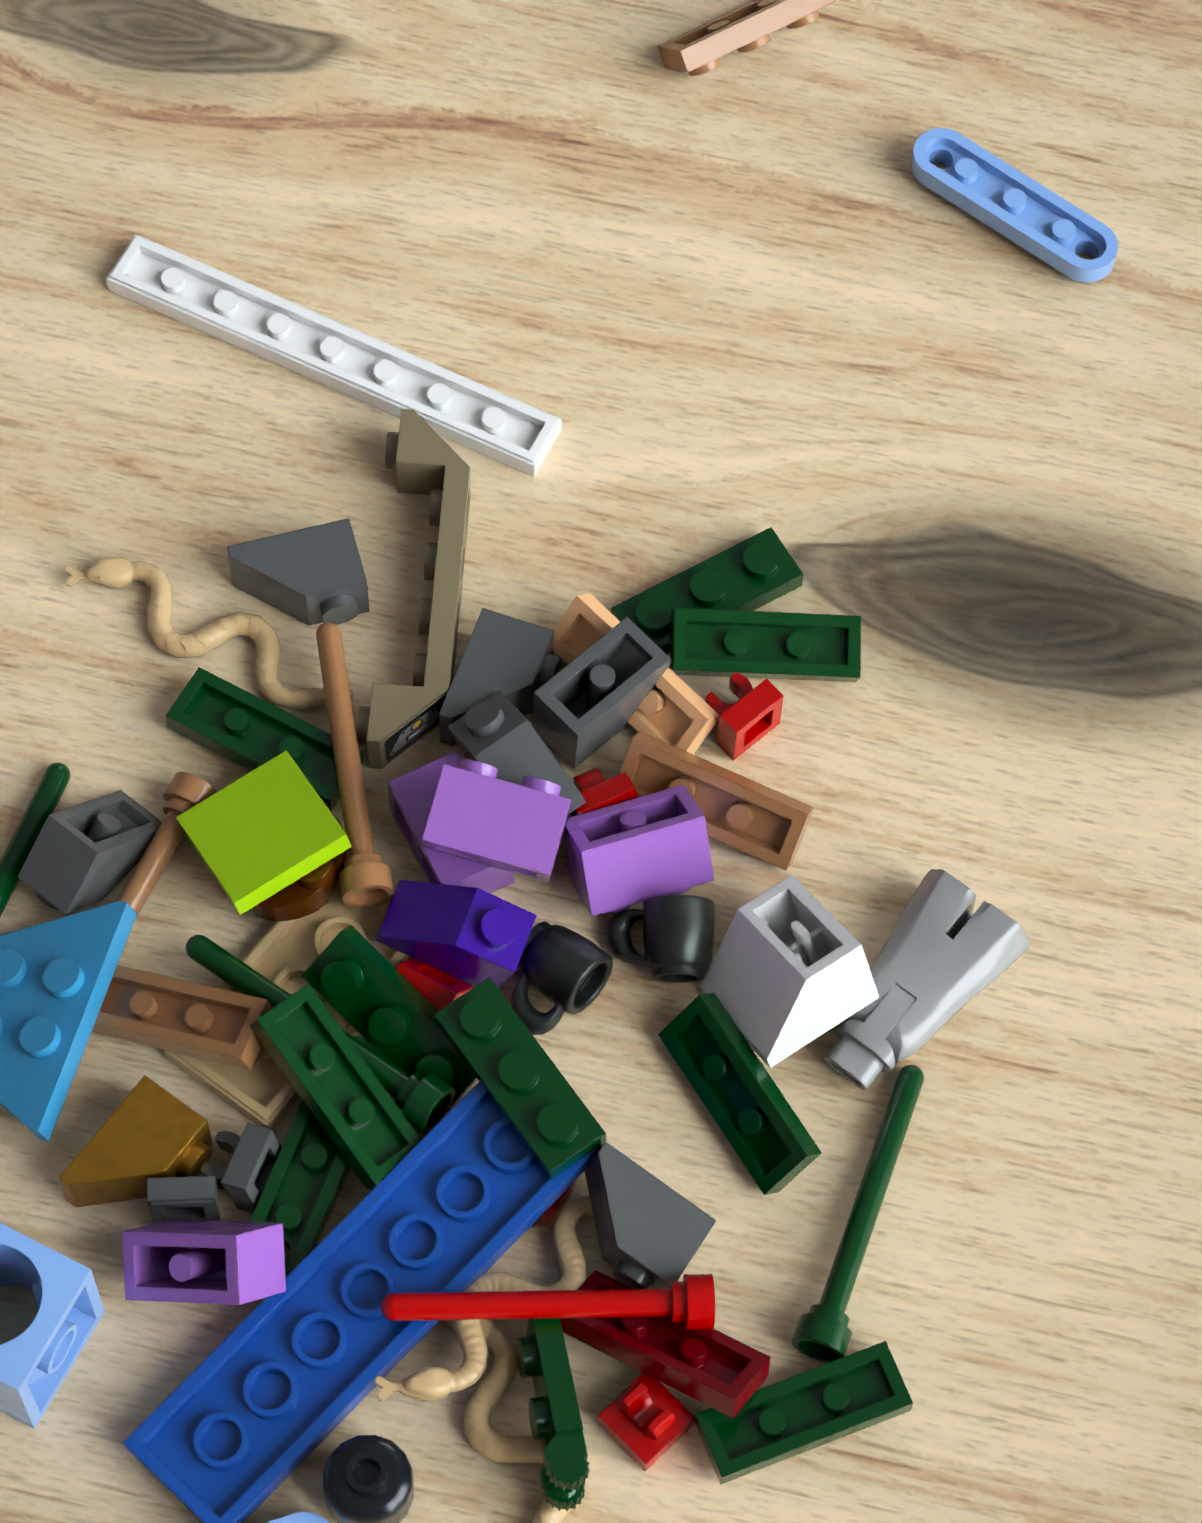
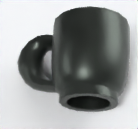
M663 895L649 898L643 902V910L635 908L624 909L614 914L608 922L605 932L608 947L614 956L625 963L649 966L654 980L667 983L702 981L705 979V970L709 967L713 954L715 905L712 900L695 895ZM638 921H643L645 955L638 953L631 942V927Z
M546 921L541 922L531 930L518 965L521 967L523 975L512 994L511 1007L532 1035H543L556 1027L564 1012L575 1015L591 1005L599 996L611 975L613 958L582 935L564 926L551 925ZM530 984L555 1004L547 1013L536 1010L529 1001L527 993Z

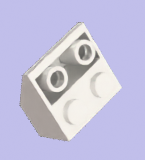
M790 875L737 909L700 986L703 994L715 993L750 1047L770 1068L879 998L862 945L793 875Z

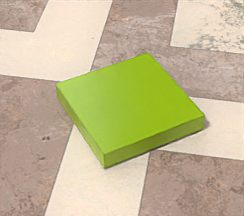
M287 750L176 817L183 832L240 915L352 847L345 831Z

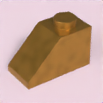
M144 1075L58 1177L65 1199L75 1207H84L147 1198V1178L198 1176L201 1173L203 1164L208 1163L212 1155L210 1146L213 1142L208 1120Z

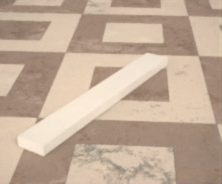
M137 234L133 236L106 278L107 288L113 293L398 418L401 416V409H413L438 435L535 477L562 430V419Z

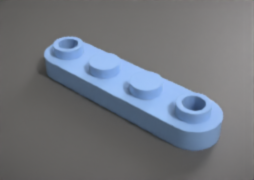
M947 128L931 129L921 134L916 140L913 148L911 169L915 178L925 187L1075 281L1096 282L1105 278L1113 269L1118 251V241L1114 232L1102 222L954 130ZM942 163L948 166V168L940 169L933 164ZM1086 254L1093 259H1084L1077 255Z

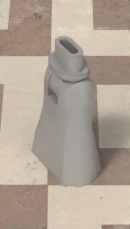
M931 869L927 872L904 908L887 942L870 967L879 998L840 1023L836 1028L839 1040L824 1057L825 1062L832 1069L862 1090L867 1089L880 1071L890 1073L895 1067V1063L911 1056L923 1047L954 1015L977 994L994 982L1030 946L1028 938L1020 925L994 905L984 901L973 914L976 894L943 869Z

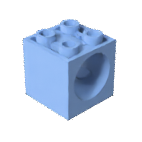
M0 1223V1287L16 1286L34 1292L39 1309L33 1322L22 1334L0 1345V1411L35 1429L105 1310L90 1268Z

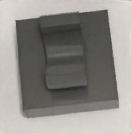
M247 1123L241 1138L230 1131L218 1132L215 1137V1141L221 1150L233 1153L230 1163L224 1167H216L212 1164L204 1163L201 1171L204 1176H216L218 1188L227 1191L238 1209L253 1213L282 1146L271 1129Z

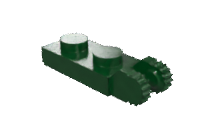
M560 1318L529 1319L526 1336L517 1337L516 1354L521 1378H532L536 1396L535 1398H530L528 1404L532 1436L534 1440L544 1439L546 1444L543 1452L544 1465L540 1469L539 1474L541 1489H544L543 1496L546 1497V1503L551 1504V1508L555 1507L558 1508V1511L563 1509L568 1512V1509H575L577 1504H581L585 1494V1481L589 1475L588 1453Z

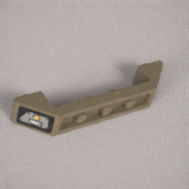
M401 409L399 432H388L385 467L386 469H396L398 493L431 495L429 525L439 526L438 543L426 542L424 558V580H434L432 598L421 597L419 607L418 634L429 635L427 654L415 653L413 686L373 683L370 707L359 706L356 727L358 744L367 745L369 768L376 769L385 767L439 725V713L454 679L471 500L470 467L413 409Z

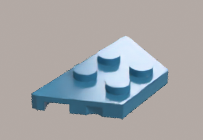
M116 901L0 936V1105L15 1116L41 1141L49 1142L137 916L136 912L127 902Z

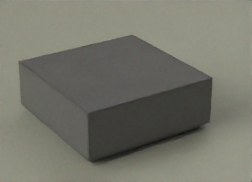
M216 1176L147 1178V1202L153 1223L168 1219L220 1220V1194Z

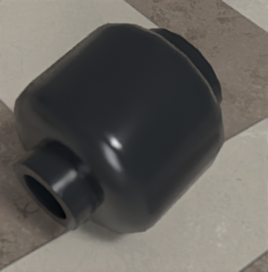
M358 1435L342 1442L329 1455L323 1470V1494L332 1518L338 1523H400L408 1514L414 1499L413 1470L406 1453L393 1441L377 1435Z

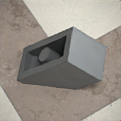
M349 518L227 546L234 587L309 626L322 622L341 624L352 620L358 614L369 612L367 580Z
M482 608L439 713L440 743L449 746L456 745L457 742L448 726L465 715L472 706L485 701L499 690L524 716L532 713L534 692L560 670L562 659L554 655V630Z
M626 617L534 692L531 725L575 769L621 731L670 666L671 658Z
M500 690L485 701L472 706L465 715L448 726L465 758L497 768L496 779L521 785L523 777L529 776L555 783L561 786L559 796L571 799L568 815L586 803L580 791L527 718Z
M122 790L50 814L18 878L36 891L41 902L52 909L61 911L65 915L102 901L137 865L162 821Z
M605 1142L592 1157L589 1167L584 1171L602 1259L615 1268L613 1275L617 1281L633 1289H667L671 1281H678L717 1220Z

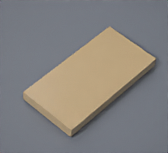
M338 880L334 888L325 894L328 903L305 917L289 921H275L242 961L293 995L308 984L302 977L303 973L339 932L349 925H352L396 969L400 962L413 959V957L375 941L390 901L367 908L347 906L342 901L340 882ZM225 981L218 987L219 989L241 993ZM314 989L339 1026L352 1035L356 1029ZM263 1044L251 1070L164 1050L167 1060L258 1126L272 1130L300 1097Z

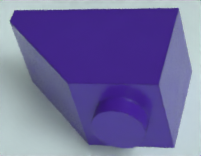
M400 880L395 887L394 895L389 902L375 941L474 986L490 977L496 987L499 988L516 972L537 915L479 888Z

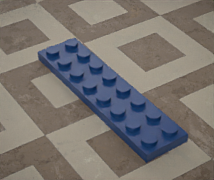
M479 1082L286 1277V1292L266 1297L123 1444L202 1523H244L377 1386L375 1379L379 1376L384 1378L440 1321H390L381 1312L382 1300L391 1293L466 1291L469 1286L484 1275L589 1167L592 1157L601 1145L551 1179Z

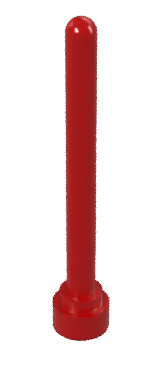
M684 1274L683 1281H671L667 1289L391 1293L382 1300L381 1312L390 1321L670 1316L671 1323H683L685 1330H713L715 1324V1287L712 1274Z

